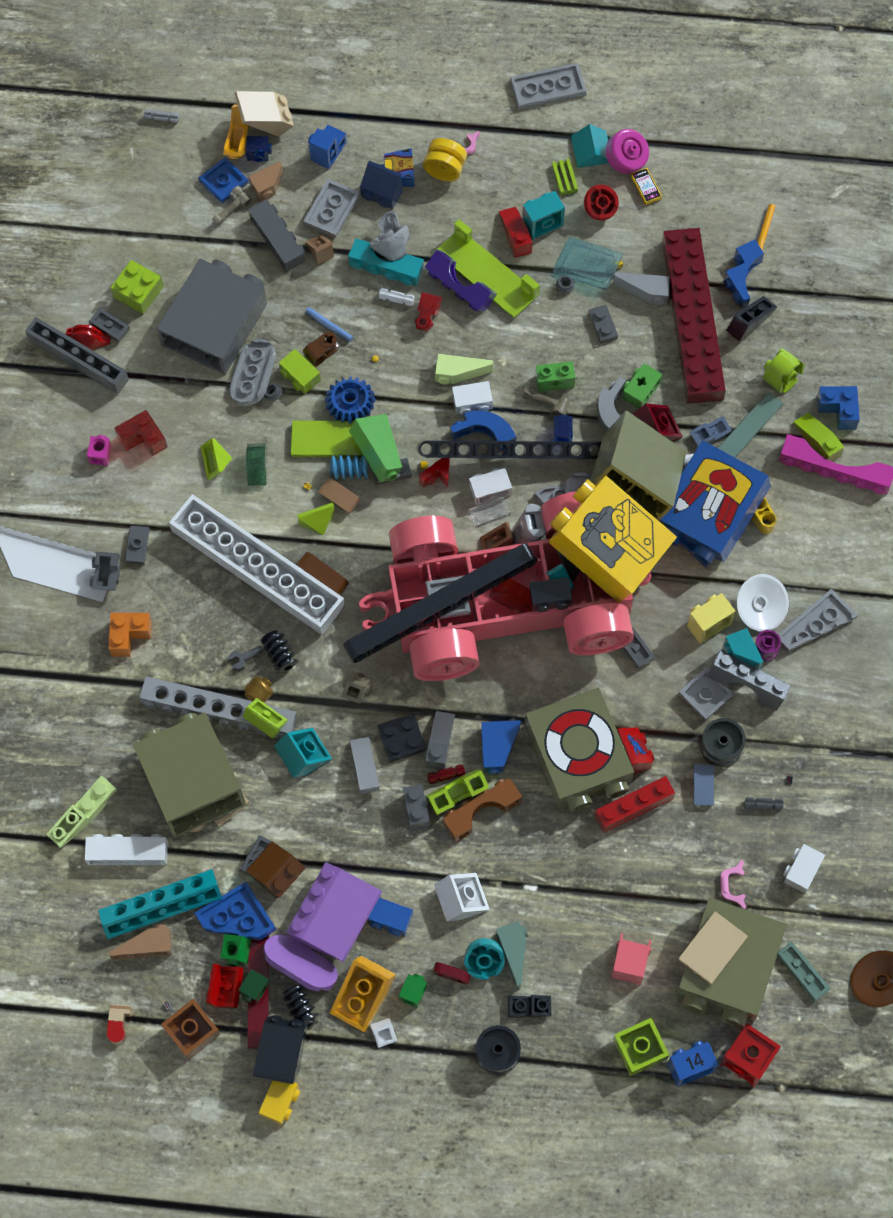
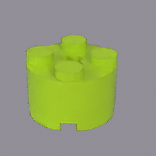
M782 348L777 352L773 360H768L765 363L763 379L780 393L782 391L786 393L798 382L796 377L799 373L803 374L805 364Z

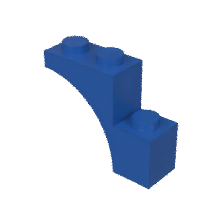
M756 240L736 248L734 261L737 266L726 271L724 278L726 288L731 290L736 304L739 303L742 309L747 307L750 301L746 288V277L755 266L763 261L764 253Z

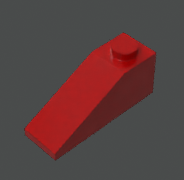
M516 206L500 210L499 215L514 258L532 254V241Z

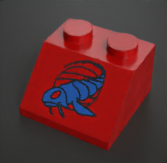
M638 727L617 729L634 770V775L651 769L654 756L652 751L648 750L645 745L647 743L645 734L643 732L640 733Z

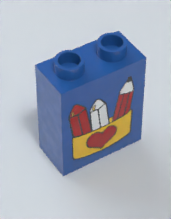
M702 440L681 474L674 507L659 522L677 537L672 545L678 546L683 539L694 546L691 554L699 560L711 564L713 559L716 558L724 563L771 487L769 476Z

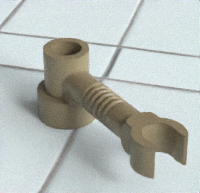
M236 186L230 193V197L234 201L221 213L212 218V224L216 228L238 206L243 205L245 207L250 203L251 198L244 193L245 190L240 186Z
M525 386L523 398L553 406L552 416L557 419L565 418L568 412L567 407L570 403L569 399L560 397L559 400H555L537 393L531 387Z

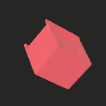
M621 933L620 941H617L616 945L618 949L611 978L641 985L647 958L651 952V940H649L648 945L623 940V933Z

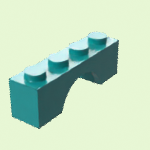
M355 238L348 255L349 265L353 268L363 269L374 275L379 274L389 280L395 279L403 282L405 285L417 286L424 270V259L406 254L398 261H384L378 258L374 250L370 248V242Z

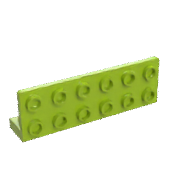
M460 219L454 223V233L437 248L456 261L455 270L471 284L476 282L484 283L497 293L493 302L513 318H516L539 296L540 284L527 274L520 278L472 239V229Z

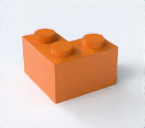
M111 613L108 649L112 657H131L132 639H151L152 619L149 613Z

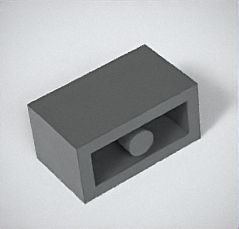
M423 785L403 787L410 831L430 828Z

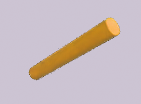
M774 204L768 205L757 243L762 250L776 207Z

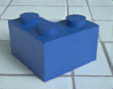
M328 124L324 130L317 128L315 133H312L308 139L311 161L330 169L347 143L346 133Z
M820 386L817 394L818 413H837L838 430L857 429L860 421L857 386Z

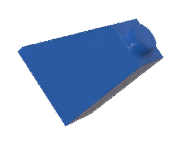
M520 720L481 722L484 773L498 775L504 771L520 732Z

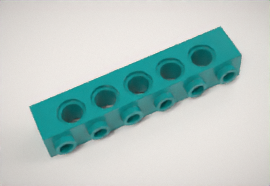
M213 869L99 909L98 912L107 939H111L222 899V895Z

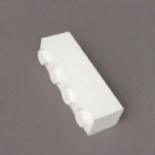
M93 834L92 837H86L85 861L87 865H167L168 841L161 834H152L151 837H143L141 834H132L131 837H123L121 834H113L111 837Z

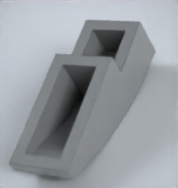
M369 737L350 740L360 795L380 791Z

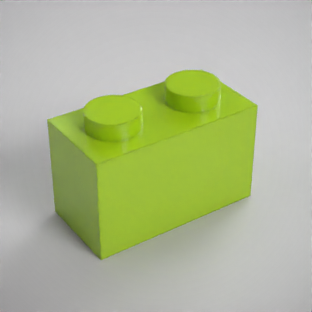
M296 349L279 362V373L283 378H288L297 391L301 390L306 394L321 381L320 372Z

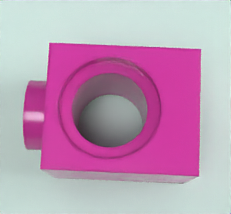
M103 435L90 436L87 453L89 464L108 466L112 446L109 438ZM103 447V450L96 451L97 448Z

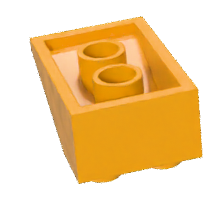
M363 956L354 959L330 1010V1014L362 1032H366L385 999L396 974Z

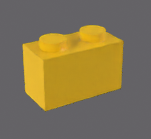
M273 1080L260 1108L259 1115L280 1125H283L285 1121L288 1122L293 1111L290 1109L293 1101L297 1102L301 1093L298 1090L299 1085L295 1082L294 1084Z

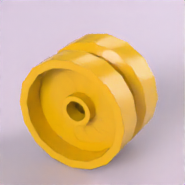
M433 139L429 144L428 153L423 160V169L430 176L438 180L456 181L460 177L462 166L467 158L465 148L450 139Z

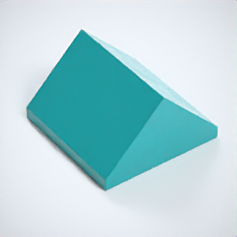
M588 124L571 135L577 168L609 164L606 157L608 138L605 130Z

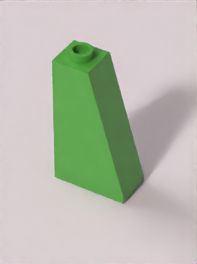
M382 414L355 419L349 432L380 482L395 480L402 469V465L387 415Z

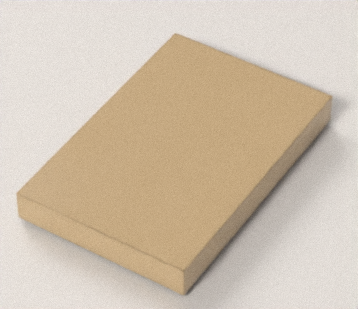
M715 911L678 960L712 985L748 936Z

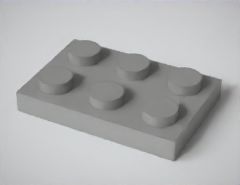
M327 179L305 217L304 225L336 238L359 199L360 192Z

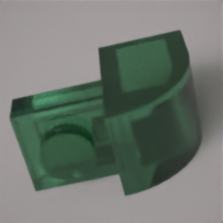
M266 443L247 444L246 469L248 486L267 485Z

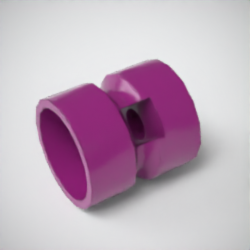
M761 631L756 638L755 645L763 662L773 661L778 654L781 638L775 631Z

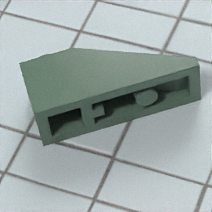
M519 921L496 929L498 941L517 990L521 988L525 944L526 937H528L525 926H521Z

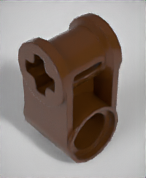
M326 332L303 349L304 355L314 366H319L328 357L337 352L338 343L335 334Z

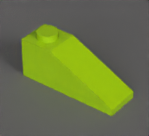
M809 412L793 422L806 441L819 455L832 462L841 457L844 450L842 443L832 431Z

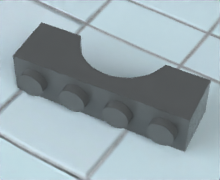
M721 650L713 661L707 677L723 685L739 683L751 688L757 694L759 703L775 711L778 710L784 701L790 687L789 684Z

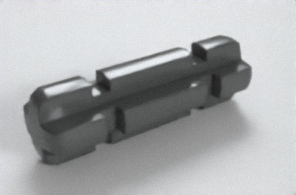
M746 797L744 806L746 809L756 807V809L772 810V808L782 810L784 801L781 798L772 800V798L754 799L753 797Z

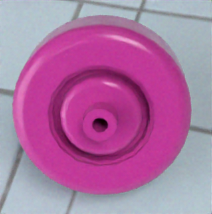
M623 129L609 138L606 144V157L613 169L622 174H631L645 166L649 158V147L647 141L639 132L632 129Z

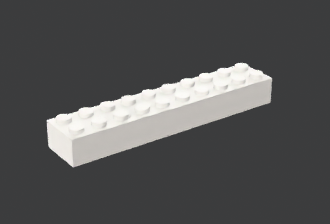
M193 494L169 522L173 533L321 635H323L345 607L342 596Z

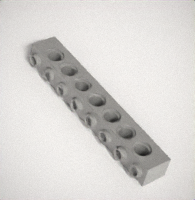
M147 676L145 678L139 698L146 708L154 709L157 707L167 713H173V711L181 713L182 716L189 713L200 715L205 712L209 721H216L222 726L229 727V725H233L242 731H248L249 729L256 731L259 735H267L243 718L245 708L253 701ZM161 693L167 694L164 699H158L157 697ZM185 698L183 703H176L177 699ZM198 702L204 703L201 708H195L194 706ZM268 705L288 720L275 738L281 739L286 733L294 731L297 720L296 712ZM216 707L223 708L221 712H213ZM235 711L242 712L239 717L232 716Z

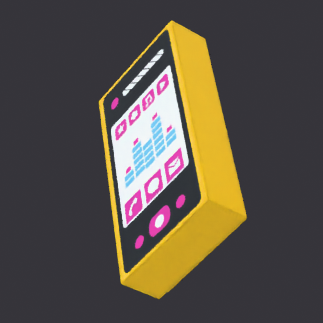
M648 168L631 173L630 177L645 205L662 199V195Z

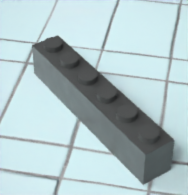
M37 317L25 330L27 338L31 343L117 394L120 393L129 381L126 370Z

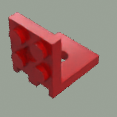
M746 1023L731 1048L723 1057L720 1066H725L734 1072L735 1076L740 1079L743 1078L751 1084V1087L755 1088L781 1046ZM755 1047L758 1050V1056L755 1058L750 1057L747 1054V1049Z

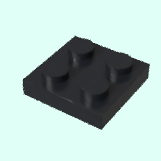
M414 713L377 725L389 763L426 751V746Z

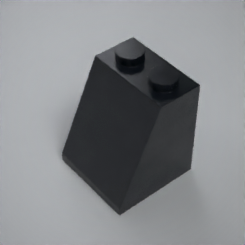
M277 1015L267 1016L263 1024L253 1077L294 1084L301 1067L307 1024L298 1019L285 1020Z

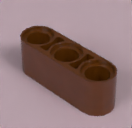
M306 552L296 563V566L339 595L349 585V582L342 575L309 552Z

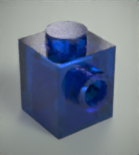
M247 136V161H269V154H272V143H269L268 136Z

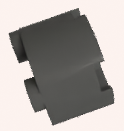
M96 552V557L92 558V568H95V574L90 576V587L92 589L116 591V584L119 583L120 566H118L119 553Z

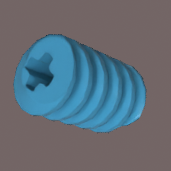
M342 455L339 456L338 461H336L334 456L331 457L330 478L334 474L335 479H338L341 474L343 479H346L347 474H349L350 478L353 479L356 474L358 479H361L362 474H364L365 478L368 479L369 465L364 455H362L360 461L357 455L354 456L353 461H351L349 455H347L345 461Z

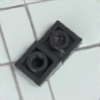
M510 995L508 996V1017H551V996Z

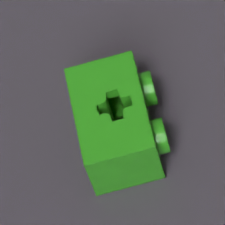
M573 361L536 365L535 376L538 392L575 387Z
M645 363L641 368L637 367L632 375V380L630 382L627 381L622 388V399L639 409L647 403L661 384L663 374Z

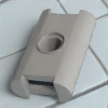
M529 504L511 529L513 545L540 541L544 536L546 529H544L542 510L538 505Z

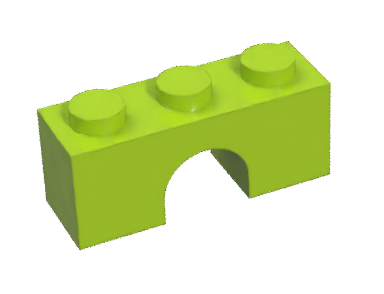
M476 769L425 795V798L432 812L438 815L454 807V804L470 796L473 797L490 787L482 771Z

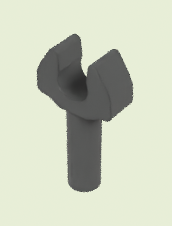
M261 645L243 654L235 650L230 653L227 659L228 662L238 659L239 663L233 665L232 669L234 671H241L245 669L244 664L246 660L264 651Z

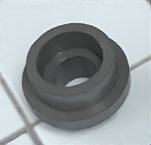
M567 275L561 276L556 282V288L561 293H570L574 289V281Z
M269 383L264 395L265 398L269 401L277 400L282 394V388L278 384Z

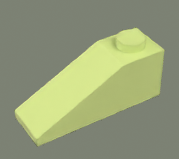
M438 354L435 382L444 385L449 383L455 384L493 372V360Z

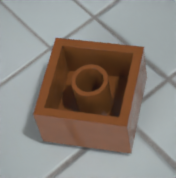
M194 998L161 1024L188 1060L220 1035L217 1027Z

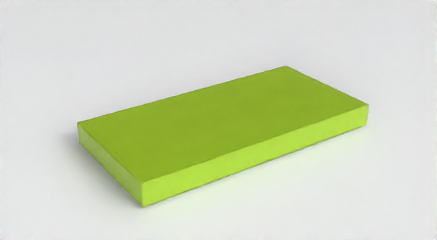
M292 421L291 457L334 456L339 458L342 455V458H346L349 455L350 458H354L357 455V458H361L363 454L349 432L354 421L351 424L348 421L341 423V421Z

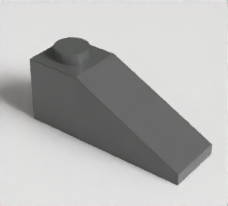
M436 711L426 755L427 768L439 770L446 768L455 714Z

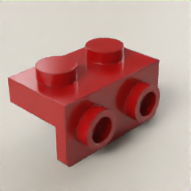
M213 964L210 972L209 989L206 994L207 1004L216 1008L237 1009L240 996L239 988L242 984L244 969Z

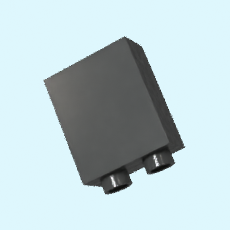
M199 258L157 328L161 346L226 375L267 306L263 282L251 274H245L244 277H240L232 273V269L220 260L215 259L212 263H209Z

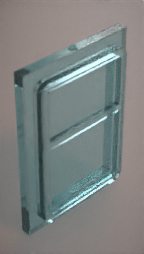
M570 236L560 254L553 273L560 276L567 275L573 280L607 290L623 253Z

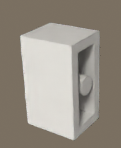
M489 381L452 387L456 415H464V413L471 411H489V409H493Z
M496 468L491 470L490 473H480L469 478V486L476 505L512 495V486L505 468Z
M803 844L801 849L797 848L792 857L795 860L792 866L788 865L783 874L786 877L784 883L806 894L825 855Z

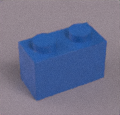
M379 898L367 919V923L370 924V927L381 930V928L389 930L388 933L393 936H405L413 917V909Z

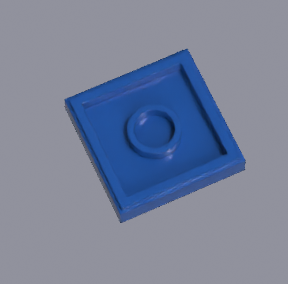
M226 157L198 177L199 182L221 204L230 198V193L236 186L243 188L249 183V180Z

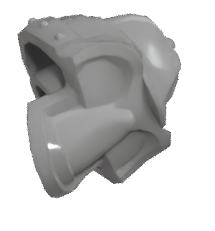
M388 211L380 218L377 224L382 233L371 241L370 248L384 256L387 260L394 262L406 255V244L411 236L407 225L400 226L396 213Z

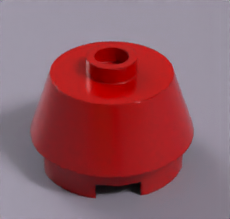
M599 184L591 187L586 192L584 208L591 218L599 221L608 220L618 210L619 199L611 187Z

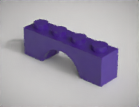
M437 249L425 265V268L429 270L428 274L434 279L439 278L442 281L441 285L446 289H453L456 292L455 296L460 300L468 301L470 303L468 306L476 312L478 310L485 312L497 293L481 282H476L470 286H463L455 274L456 261L445 252Z

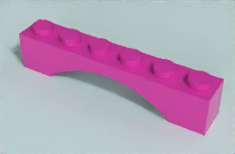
M787 434L779 461L786 466H796L806 472L812 471L822 477L837 479L841 483H851L861 489L873 490L877 494L887 495L893 480L892 466L879 462L865 466L837 464L819 455L805 439Z

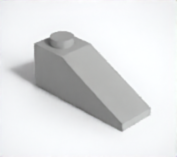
M615 272L614 285L648 303L662 305L667 304L670 276Z

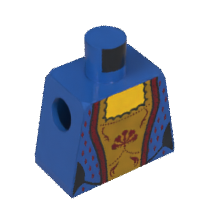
M412 148L384 154V164L380 165L402 174L403 187H415Z

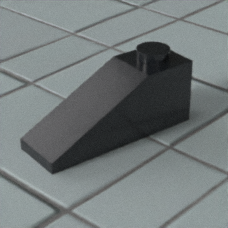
M762 296L736 313L726 331L740 342L762 324L777 309V306L765 296Z

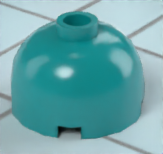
M483 937L474 940L468 945L465 950L464 965L471 976L485 980L489 979L490 976H497L502 971L505 959L503 950L498 942Z

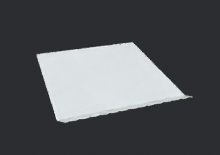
M0 526V547L13 577L103 602L107 590L92 589L90 587V576L95 574V568H92V558L96 557L95 553Z

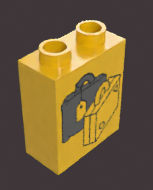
M604 476L595 485L587 479L572 496L579 502L573 512L564 507L549 524L556 530V533L548 542L620 603L633 594L677 537L607 476Z

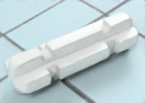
M381 288L379 292L380 299H389L388 301L400 304L405 303L408 306H412L415 300L413 295L407 294L406 296L405 293L392 290L389 292L388 289Z

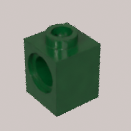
M251 969L239 988V993L242 995L241 999L250 1004L252 1002L258 1004L270 984L269 979Z

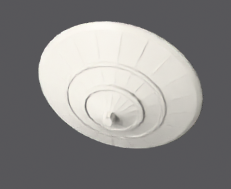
M758 574L750 577L743 583L737 596V609L742 621L748 627L760 632L773 630L783 622L787 615L789 607L788 594L778 579L771 575Z

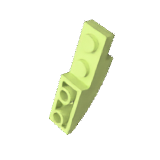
M100 776L76 805L72 804L46 835L62 848L106 806L107 800L117 789L105 777Z

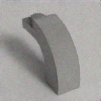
M619 377L616 382L613 381L609 389L603 387L600 393L597 412L600 426L604 432L620 417L615 410L614 404L623 392L622 388L626 383V380L622 377Z

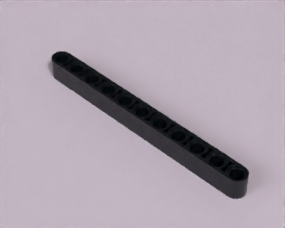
M422 440L417 444L416 449L418 454L425 458L597 459L602 441ZM443 444L449 446V451L446 454L440 452V447ZM462 444L468 446V451L465 454H460L459 447ZM484 444L487 450L481 455L477 449L479 445ZM503 444L505 452L499 455L496 452V448L498 445ZM521 444L524 447V451L522 454L517 455L515 447ZM540 444L542 446V452L541 454L536 455L534 453V447ZM422 445H430L431 449L428 454L421 452ZM555 445L561 447V452L558 455H554L552 452ZM574 445L579 447L577 455L571 453V448ZM593 445H596L598 448V452L595 455H591L589 451Z
M527 543L521 544L352 637L343 644V648L351 661L358 663L532 567L538 559Z

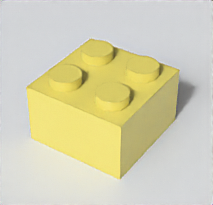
M722 593L718 596H711L707 599V603L702 606L697 605L690 611L687 627L700 644L732 625L735 610Z

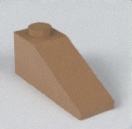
M155 925L154 928L147 929L111 950L109 956L112 960L172 955L171 930L166 925Z

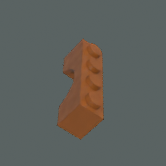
M510 777L506 780L501 779L494 784L495 787L490 790H484L474 800L468 799L461 804V808L456 811L452 809L444 815L443 825L455 843L472 833V819L479 810L486 807H496L507 812L522 802V795Z

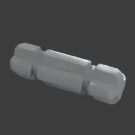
M146 109L144 118L177 123L179 121V114Z

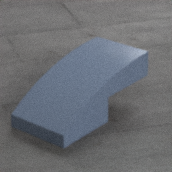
M724 416L709 424L704 423L690 431L697 446L700 445L702 440L712 444L732 433Z
M693 764V804L714 805L713 764Z

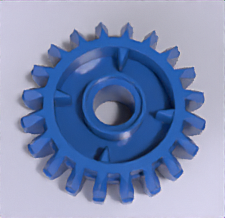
M349 376V380H345L342 377V382L336 380L335 385L330 384V390L326 392V409L330 410L329 415L334 416L336 421L341 419V423L348 421L351 424L355 419L366 417L365 415L370 416V410L374 409V391L371 390L370 384L366 385L365 380L359 382L358 376L355 380H352L351 376ZM354 399L353 402H347L346 400Z

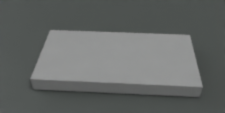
M578 63L510 77V84L518 110L587 95Z

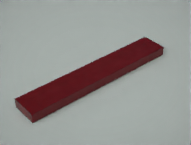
M270 935L260 941L250 939L248 974L252 969L269 979V964L264 958L263 948ZM269 986L258 1004L255 1002L248 1003V1049L259 1048L263 1024L267 1016H269Z

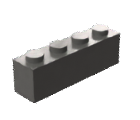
M266 199L248 209L250 220L286 272L305 262L304 248L301 244L298 245L296 243V237L293 232L287 230V224L282 217L279 218L277 215L278 211L274 204L270 205Z

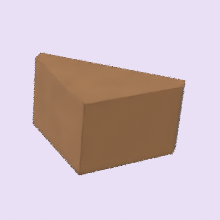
M320 234L305 242L318 265L334 257L333 244Z
M504 522L480 537L483 550L513 545L509 522Z

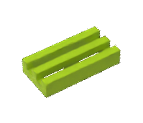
M568 158L566 161L559 160L558 163L552 162L560 196L578 192L570 159ZM564 166H567V170L573 187L572 189L570 188V184ZM558 167L561 168V172L567 190L563 189V185L558 172Z

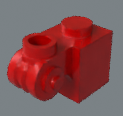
M426 292L421 293L417 308L420 313L418 318L415 319L416 329L429 332L434 324L432 323V316L438 315L443 297Z

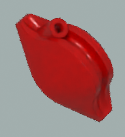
M88 324L75 325L72 328H68L66 330L67 333H65V335L91 350L109 345L111 340L109 336Z

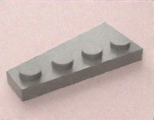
M830 589L778 634L781 638V645L790 652L857 619L858 615Z

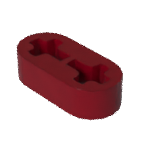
M435 962L432 973L464 985H468L471 978L467 971L441 962Z

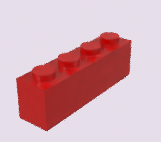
M664 776L596 809L595 818L603 833H606L673 800L675 791L668 778Z

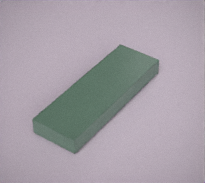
M792 941L778 951L777 957L814 1002L830 991L831 988Z

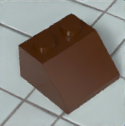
M271 841L247 868L246 872L274 898H280L305 870V867L293 855Z

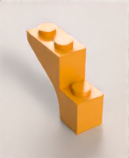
M235 104L231 108L230 127L223 155H228V158L239 159V156L241 157L247 152L248 129L251 128V126L242 122L238 105Z

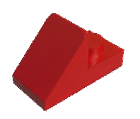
M450 458L439 459L419 474V483L423 488L428 484L432 485L438 479L437 477L448 487Z

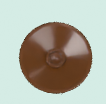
M886 950L871 952L861 958L855 965L851 974V989L855 997L863 1004L871 1007H884L893 1004V952Z

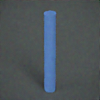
M310 307L306 309L305 313L347 342L353 339L352 335Z

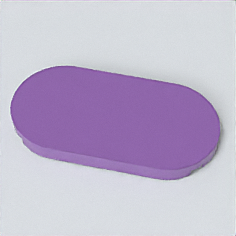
M275 935L266 941L263 948L264 958L275 969L312 991H327L335 985L338 977L337 969L323 956L286 935Z

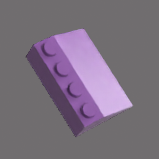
M325 862L286 932L303 945L344 962L382 891L352 874Z

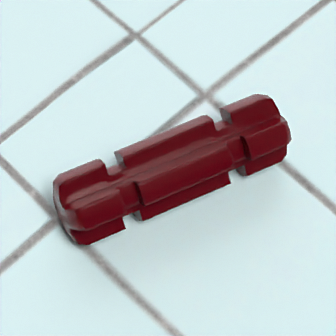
M459 764L455 768L449 767L438 770L437 773L431 772L427 774L429 784H434L438 780L441 782L455 778L456 775L459 777L465 775V768L463 764Z

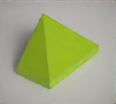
M214 438L200 446L207 480H211L220 474L232 459Z
M333 502L297 514L299 525L324 535L335 514Z

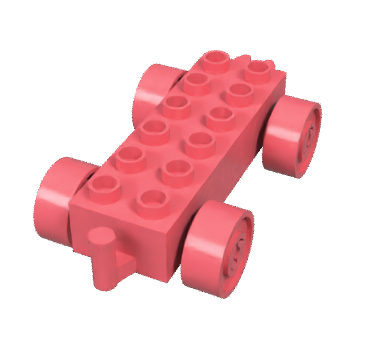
M576 491L556 496L541 506V515L544 529H546L545 537L547 540L527 543L538 559L536 564L470 600V614L438 618L400 639L402 653L410 652L415 678L423 681H444L473 672L480 665L476 641L564 627L569 652L582 656L612 652L625 647L633 641L634 634L630 620L633 602L632 594L618 603L582 571L579 572L575 581L572 582L574 590L571 595V607L564 610H558L557 608L549 609L546 612L533 611L530 582L550 580L546 572L563 564L556 548L548 542L556 533V530L549 524L564 507L573 512L578 506L579 502L572 497ZM422 516L403 521L389 531V540L395 564L389 565L391 589L385 592L380 591L366 595L360 600L359 609L362 612H367L372 607H381L386 613L383 619L385 620L427 597V581L465 576L521 544L457 554L458 547L454 526L449 518ZM651 571L647 574V576L644 578V580L640 583L639 586H644L649 583L651 579ZM365 620L363 621V630L365 631L381 621Z

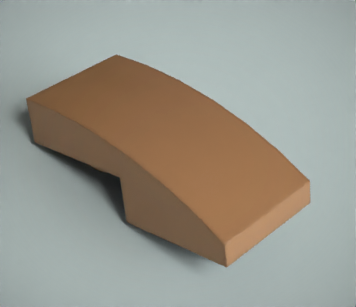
M330 477L318 491L321 496L349 514L361 500L353 492Z

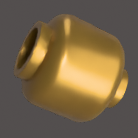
M255 676L245 686L246 693L244 695L250 701L258 698L265 703L273 695L271 688L273 684L265 676L263 678Z

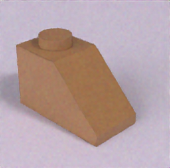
M280 161L248 176L250 187L259 202L268 200L276 194L283 175L282 163Z

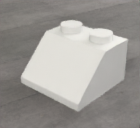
M477 873L449 875L434 884L447 922L460 921L490 910Z

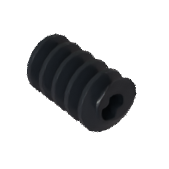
M273 630L264 635L260 641L264 645L265 651H268L267 654L271 658V662L275 664V670L278 673H284L292 669L299 660H292L295 656L294 652L288 653L292 648L291 646L285 647L288 640H281L285 636L284 633L278 634V630Z
M301 984L295 985L282 993L285 994L283 1000L289 1001L286 1006L288 1009H291L290 1015L295 1016L293 1019L301 1020L309 1028L318 1023V1021H315V1018L319 1014L311 1013L315 1006H308L312 999L304 998L308 994V991H301L304 986Z

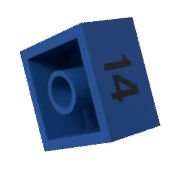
M702 1041L692 1044L689 1050L684 1051L682 1048L672 1052V1056H670L667 1063L676 1087L714 1073L718 1067L709 1042L703 1044Z

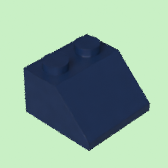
M369 160L360 185L361 196L368 201L372 200L384 208L388 207L393 210L402 194V174Z

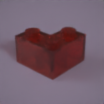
M147 410L114 427L116 436L126 451L143 442L150 455L153 456L168 447L164 435Z

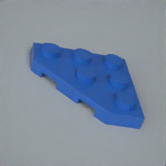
M247 882L224 894L222 899L213 901L195 912L197 919L207 932L243 936L260 941L277 930Z

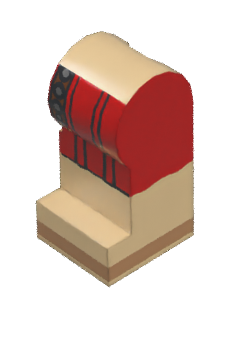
M110 1004L107 1037L112 1044L120 1045L126 1040V1032L124 1030L126 1016H132L131 1006Z

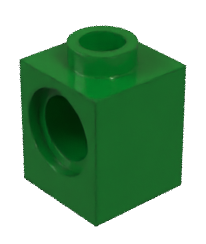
M224 934L220 958L226 960L227 965L239 966V963L247 964L251 940L243 936Z
M408 974L399 994V1000L418 1008L427 988V981H424L425 978L418 974L413 976Z

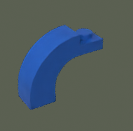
M487 411L464 413L463 422L458 421L450 426V435L453 440L476 432L487 434L493 441H516L517 439L511 426L502 417ZM503 444L497 446L499 452L505 450Z

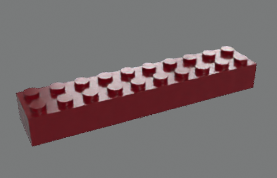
M700 227L663 231L662 245L667 276H670L669 291L687 404L724 400L726 389Z

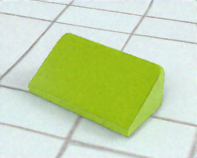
M258 698L245 708L243 714L244 719L271 738H274L288 721Z

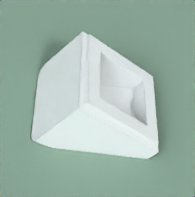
M389 1018L370 1025L378 1048L397 1041Z

